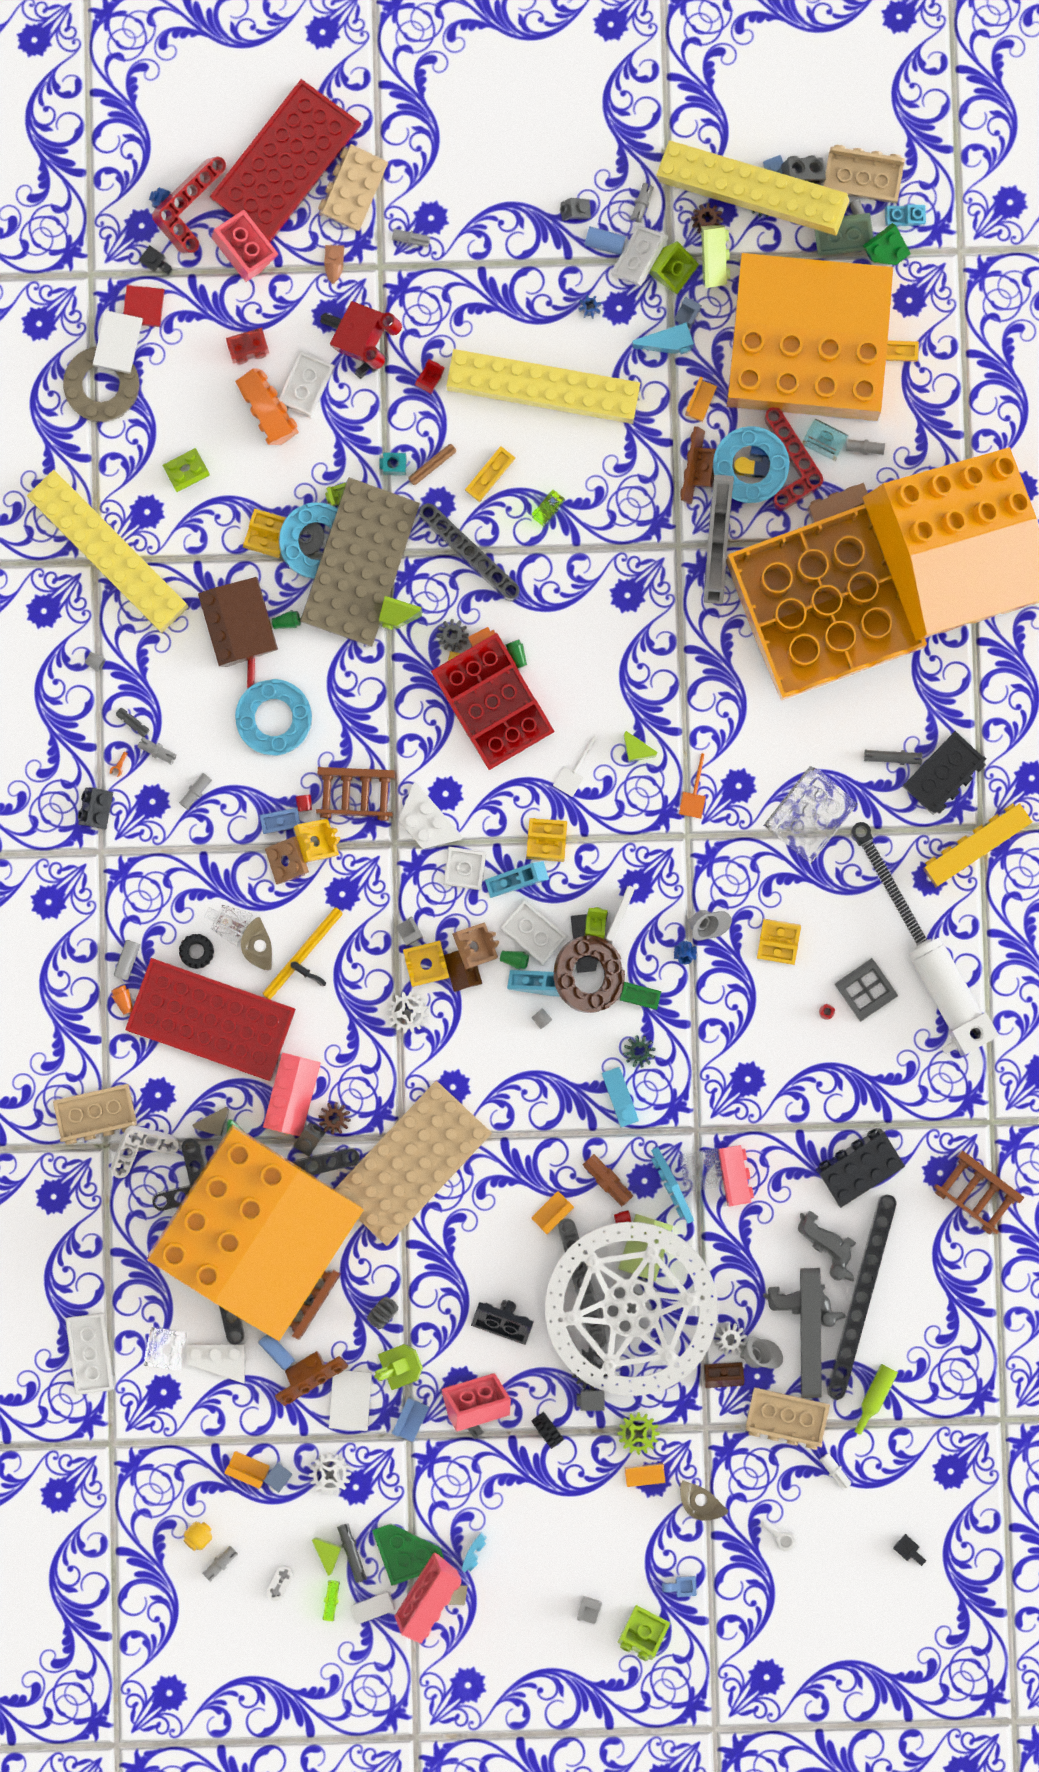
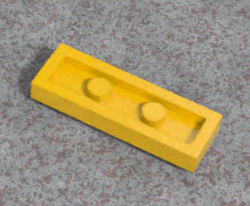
M888 340L886 361L918 362L919 342Z
M500 446L466 487L465 491L480 503L516 457Z

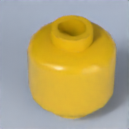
M193 1522L184 1532L185 1539L183 1541L193 1551L196 1549L203 1550L212 1540V1534L210 1533L212 1529L205 1522L202 1524Z

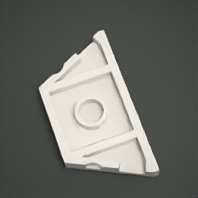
M415 782L398 819L402 826L422 849L462 840L463 836Z

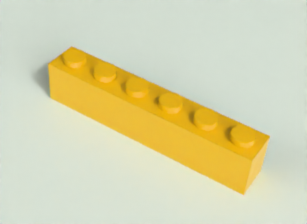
M1012 803L1004 809L1006 813L1001 816L996 814L988 820L990 824L985 827L981 824L972 830L974 833L968 838L965 835L956 841L958 843L957 846L954 848L949 846L941 851V857L938 859L932 857L926 861L925 864L927 866L923 870L933 885L938 887L1030 825L1033 821L1022 805L1019 803L1015 806Z

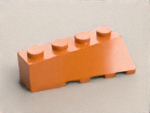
M253 368L235 382L245 401L251 403L250 411L253 416L259 419L260 424L258 427L261 432L267 434L268 437L265 439L267 444L282 445L299 433L296 428L298 427L297 423L293 418L289 417L285 404L279 401L276 389L269 385L266 373L263 370Z

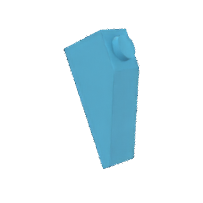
M687 323L632 341L634 349L672 354L680 352L681 355L690 352L694 345Z
M544 861L485 879L490 898L549 880Z
M510 970L507 989L560 997L554 982V972Z
M620 1067L603 1072L602 1076L620 1128L638 1122L639 1119Z

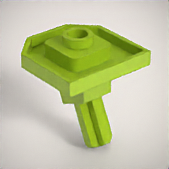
M402 1344L377 1354L382 1368L375 1371L374 1378L378 1381L387 1379L391 1391L419 1380L423 1367L415 1349Z

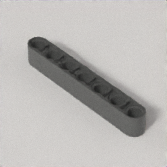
M430 503L424 504L420 508L422 521L505 600L512 602L519 597V586L443 513ZM431 509L434 514L432 517L427 518L423 515L424 511ZM441 522L448 525L443 531L437 528V525ZM454 535L461 537V541L457 544L451 542V538ZM468 548H472L475 551V554L471 557L464 554ZM482 561L489 564V567L485 570H481L478 567V564ZM496 574L501 575L503 578L499 583L492 581V577ZM513 587L516 590V594L509 596L506 594V589Z
M569 1218L562 1219L558 1225L565 1252L568 1250L566 1246L568 1241L579 1240L576 1225ZM565 1221H569L573 1225L572 1230L568 1233L561 1229ZM582 1261V1268L575 1270L572 1274L577 1296L580 1288L577 1286V1280L584 1278L588 1269L584 1261ZM590 1279L584 1297H591L593 1304H595L597 1301ZM581 1302L580 1309L583 1310V1309L587 1308V1307H584L583 1304H582V1302ZM599 1308L583 1315V1317L595 1315L601 1318ZM584 1323L587 1332L592 1338L596 1334L603 1336L604 1340L599 1346L600 1348L604 1347L607 1338L603 1324L590 1326L588 1323Z
M800 1268L802 1398H821L820 1268Z

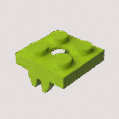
M196 448L162 465L176 493L210 476ZM190 465L189 470L185 472L180 471L182 466Z

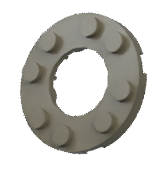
M97 346L91 347L77 354L67 366L63 379L64 394L71 408L81 417L93 422H110L122 417L135 404L140 388L138 372L134 364H132L130 374L115 371L120 381L119 390L115 397L104 402L93 401L87 397L83 389L85 375L89 370L96 367L93 366V360Z

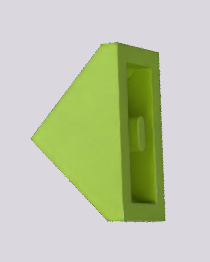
M625 731L624 741L628 762L656 757L657 751L628 731Z
M315 1537L312 1539L314 1547L327 1575H332L342 1546Z

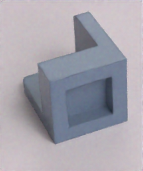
M685 296L674 320L680 324L687 323L688 328L691 329L701 311L702 305Z
M280 1461L264 1479V1482L278 1493L293 1475L281 1465Z

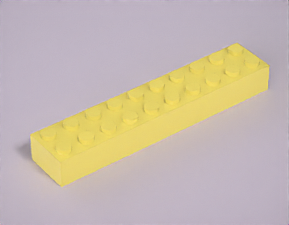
M671 140L668 142L656 174L660 183L837 236L849 203L848 194Z
M453 349L446 388L447 391L633 424L641 382Z
M55 470L51 471L27 495L28 499L161 634L189 608L187 603Z

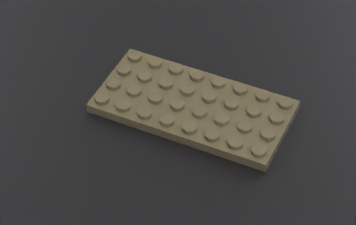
M348 477L300 622L372 647L380 625L379 617L384 597H389L420 503Z

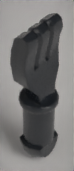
M296 961L291 962V968L302 974L305 978L308 977L316 981L322 987L326 986L325 980L311 974L310 969H306Z

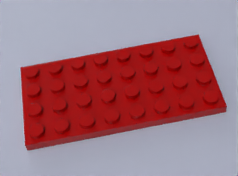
M300 79L209 196L210 199L233 216L245 210L267 240L271 242L357 132L361 122L303 79Z
M151 958L125 1030L271 1081L296 1009Z

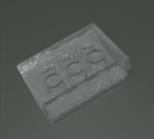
M809 766L763 826L811 864L858 804L821 770Z

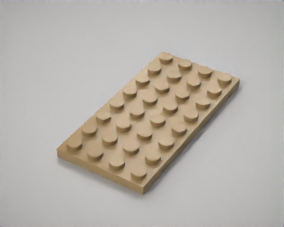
M435 1081L341 1181L335 1190L363 1207L364 1210L358 1220L388 1246L486 1141L492 1132L439 1082Z

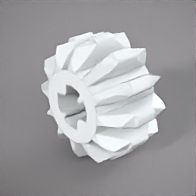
M726 1323L727 1330L725 1331L720 1326L719 1330L723 1333L722 1335L715 1333V1336L721 1340H716L714 1343H722L718 1347V1351L726 1348L724 1355L727 1356L730 1349L732 1356H735L736 1348L740 1353L743 1351L739 1347L740 1344L743 1346L747 1345V1343L741 1341V1339H746L747 1335H739L743 1332V1328L736 1332L737 1324L734 1323L732 1329H730L729 1323ZM729 1334H733V1338L736 1339L735 1343L731 1342L732 1345H728V1341L725 1340L727 1335L730 1337Z

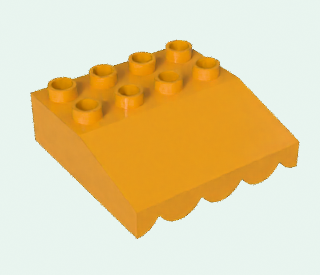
M742 253L727 407L764 411L773 407L779 408L785 413L878 421L882 409L893 267Z
M1010 447L883 483L862 497L916 641L937 633L954 630L969 623H977L999 614H1006L1028 605L1039 603V526Z
M865 504L730 553L727 556L726 564L781 701L921 650L927 646L925 638L918 641L915 640Z
M232 1124L147 1255V1261L215 1304L280 1341L364 1209Z

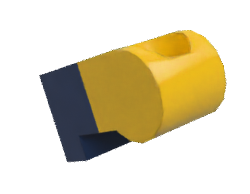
M763 456L762 461H753L746 457H739L735 461L734 471L740 476L764 479L769 472V457Z

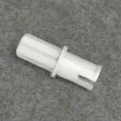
M827 1453L819 1460L830 1473L829 1476L834 1478L842 1490L851 1485L850 1480L841 1470L842 1467L837 1465L830 1453Z

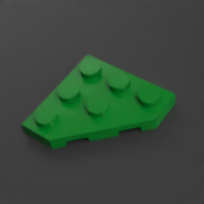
M390 1523L372 1530L391 1586L420 1576L433 1553L438 1554L444 1559L439 1546Z

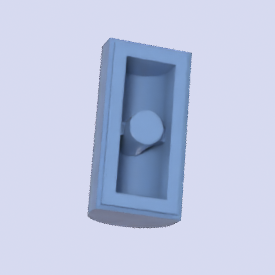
M589 226L585 246L621 255L626 236Z
M268 1334L258 1342L282 1370H286L295 1361L289 1352Z

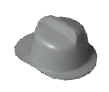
M700 910L692 918L688 919V923L692 929L693 938L700 941L719 937L726 933L731 926L732 919L729 913L725 911L709 912L707 910Z
M757 1337L749 1338L747 1345L740 1354V1358L744 1359L752 1368L766 1367L777 1369L783 1363V1354L778 1345L770 1340Z

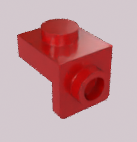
M428 359L425 368L416 380L415 386L432 394L441 380L445 368L439 363Z

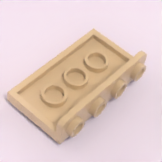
M351 144L347 148H343L340 154V158H342L341 163L336 165L332 174L335 177L332 182L328 183L325 190L327 196L325 200H321L318 209L320 210V216H326L358 232L388 162Z
M834 145L829 150L825 173L826 180L823 186L845 192L848 196L897 204L905 159L901 158V155L890 154L888 156L883 155L879 151H872L870 153L864 152L861 148H853L852 150L845 149V146Z
M129 1084L53 1101L61 1137L60 1142H65L66 1145L77 1143L79 1138H84L85 1141L96 1139L95 1135L103 1133V1136L115 1134V1130L122 1129V1132H125L129 1126L138 1125Z
M754 1387L745 1430L749 1431L748 1435L760 1437V1434L768 1435L767 1439L779 1441V1438L786 1439L788 1444L798 1446V1442L806 1444V1448L817 1450V1446L822 1447L823 1444L822 1440L830 1404Z

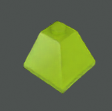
M676 241L663 247L649 274L673 293L678 294L699 264Z
M385 596L379 622L385 629H399L422 617V607Z

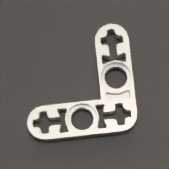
M134 1125L129 1126L123 1134L112 1161V1173L117 1178L126 1177L139 1147L164 1154H174L179 1148L177 1138L159 1131ZM137 1133V1136H134L133 1138L130 1137V1135ZM151 1136L157 1138L156 1142L152 1144L146 1142ZM170 1142L173 1143V1145H170L169 1147L166 1146V1144H170ZM126 1148L132 1149L131 1154L127 1156L123 1155L122 1151ZM123 1161L124 1169H120V1171H117V1168L121 1167Z

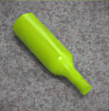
M880 1364L861 1403L862 1416L854 1431L855 1433L861 1435L869 1419L880 1411L898 1374L897 1371Z

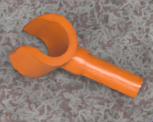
M123 752L117 765L111 767L110 775L115 768L119 770L117 777L122 775L121 767L128 754L127 752Z

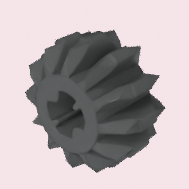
M451 619V625L444 621L445 628L438 627V630L442 633L436 634V637L442 638L438 642L439 645L446 643L444 650L451 646V651L454 652V646L456 645L459 650L462 649L460 642L467 644V640L464 638L469 637V633L464 632L467 629L466 626L459 628L461 626L460 620L454 625V619ZM449 632H457L456 639H453L452 637L448 638L447 636H449Z
M383 1297L371 1310L367 1320L378 1330L383 1329L397 1313L399 1306L393 1299Z

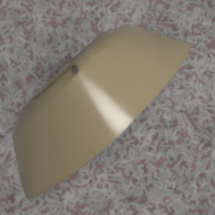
M257 917L247 926L241 937V950L244 957L251 964L263 970H271V941L261 918ZM257 940H263L266 943L264 951L258 952L255 950L254 944Z
M684 1480L681 1482L680 1496L683 1507L694 1519L710 1521L723 1517L728 1513V1509L706 1489ZM698 1494L707 1496V1503L704 1506L696 1504L695 1498Z

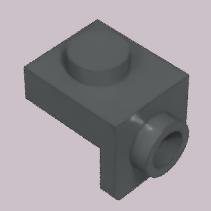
M569 198L560 204L562 221H567L571 218L586 220L591 218L589 199Z
M309 1122L293 1147L309 1157L325 1135V1132L318 1125Z

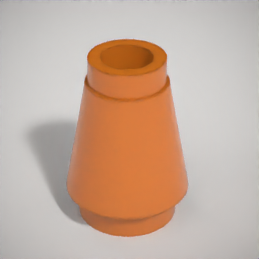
M125 985L111 990V997L123 1015L132 1012L133 1005L129 988L127 989Z

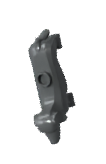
M812 1211L807 1212L806 1215L800 1213L799 1233L813 1243L812 1247L820 1253L825 1251L832 1257V1265L829 1271L830 1276L836 1281L846 1279L853 1282L854 1275L846 1269V1265L851 1259L850 1248L855 1246L857 1242L849 1237L843 1241L838 1234L818 1227L813 1221L817 1220L819 1216Z
M825 1284L821 1285V1325L833 1327L836 1321L846 1318V1315L843 1312L831 1311L830 1299L823 1292L825 1289ZM768 1287V1294H763L771 1310L792 1311V1314H800V1291L784 1295L778 1294L780 1287Z

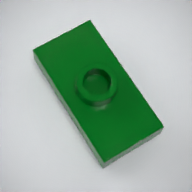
M624 982L620 1001L657 1010L662 991Z

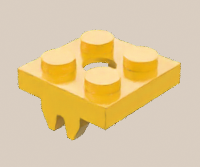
M328 818L294 826L304 863L339 855L336 844L339 843L340 837H335L338 829L330 827ZM312 836L317 837L319 840L317 847L313 846L314 843L310 841Z
M440 941L403 949L412 987L449 978ZM425 958L430 959L432 962V966L428 970H424L421 967V961Z

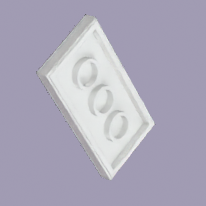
M105 1312L65 1318L75 1395L115 1390Z

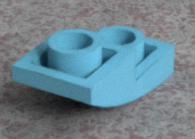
M925 205L886 206L885 226H889L892 223L896 226L925 225Z
M482 1532L475 1538L467 1551L462 1567L464 1573L467 1570L471 1572L478 1565V1556L474 1551L477 1550L479 1552L486 1545L484 1541L487 1539Z

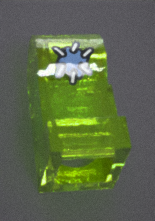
M553 489L537 509L532 512L531 518L545 528L566 498Z

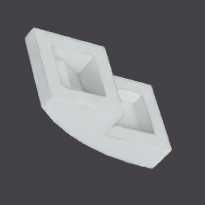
M389 1591L350 1606L356 1624L396 1610Z

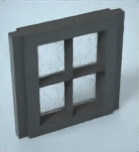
M873 958L834 984L860 1022L898 997V994Z

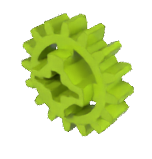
M637 1412V1417L630 1413V1419L628 1420L624 1417L625 1424H619V1427L622 1428V1431L617 1432L618 1435H622L619 1442H625L623 1448L629 1447L631 1454L634 1450L637 1451V1455H640L641 1450L648 1453L647 1448L654 1449L652 1443H658V1440L655 1438V1436L660 1435V1432L655 1431L658 1428V1424L653 1425L654 1418L648 1420V1414L646 1413L643 1417H641L640 1412ZM641 1420L644 1423L642 1425H635L633 1421ZM627 1427L631 1430V1436L626 1439L625 1435ZM649 1428L652 1431L650 1439L647 1437V1430ZM635 1429H637V1430L643 1429V1431H642L643 1437L640 1438V1437L638 1436V1437L634 1438V1436H635L634 1430H635ZM635 1442H642L644 1445L634 1446L633 1444Z

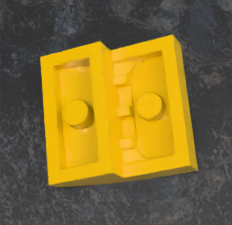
M254 508L243 548L280 558L279 533L286 517Z
M529 818L526 859L564 862L567 821Z
M763 918L757 959L795 965L801 925Z

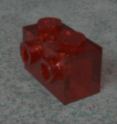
M262 328L226 338L233 364L241 365L247 363L248 359H262L266 357V354H269Z

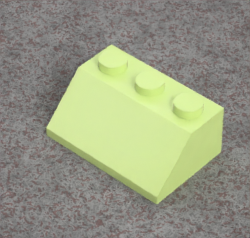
M724 225L701 226L703 284L705 288L727 285V280L730 279V268H726V260H730L729 249H726V241H729V230H725Z
M635 1214L633 1221L656 1225L671 1232L673 1225L639 1214ZM627 1241L623 1254L646 1251L648 1243ZM661 1249L659 1253L662 1260L665 1253L664 1249ZM643 1258L620 1261L618 1269L633 1274L643 1261ZM649 1262L639 1276L648 1279ZM655 1263L654 1281H656L660 1269L657 1263Z

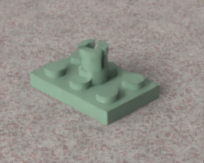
M870 213L844 216L837 236L814 229L818 256L864 251L863 245L874 237Z

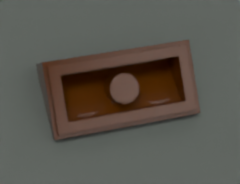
M743 1362L704 1364L706 1388L744 1386Z

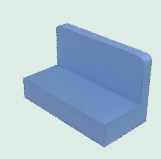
M408 1397L392 1434L413 1442L429 1406Z

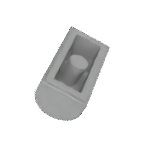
M128 939L125 941L113 974L114 976L128 981L141 944Z

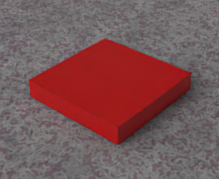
M127 285L123 314L143 318V326L161 327L165 289Z

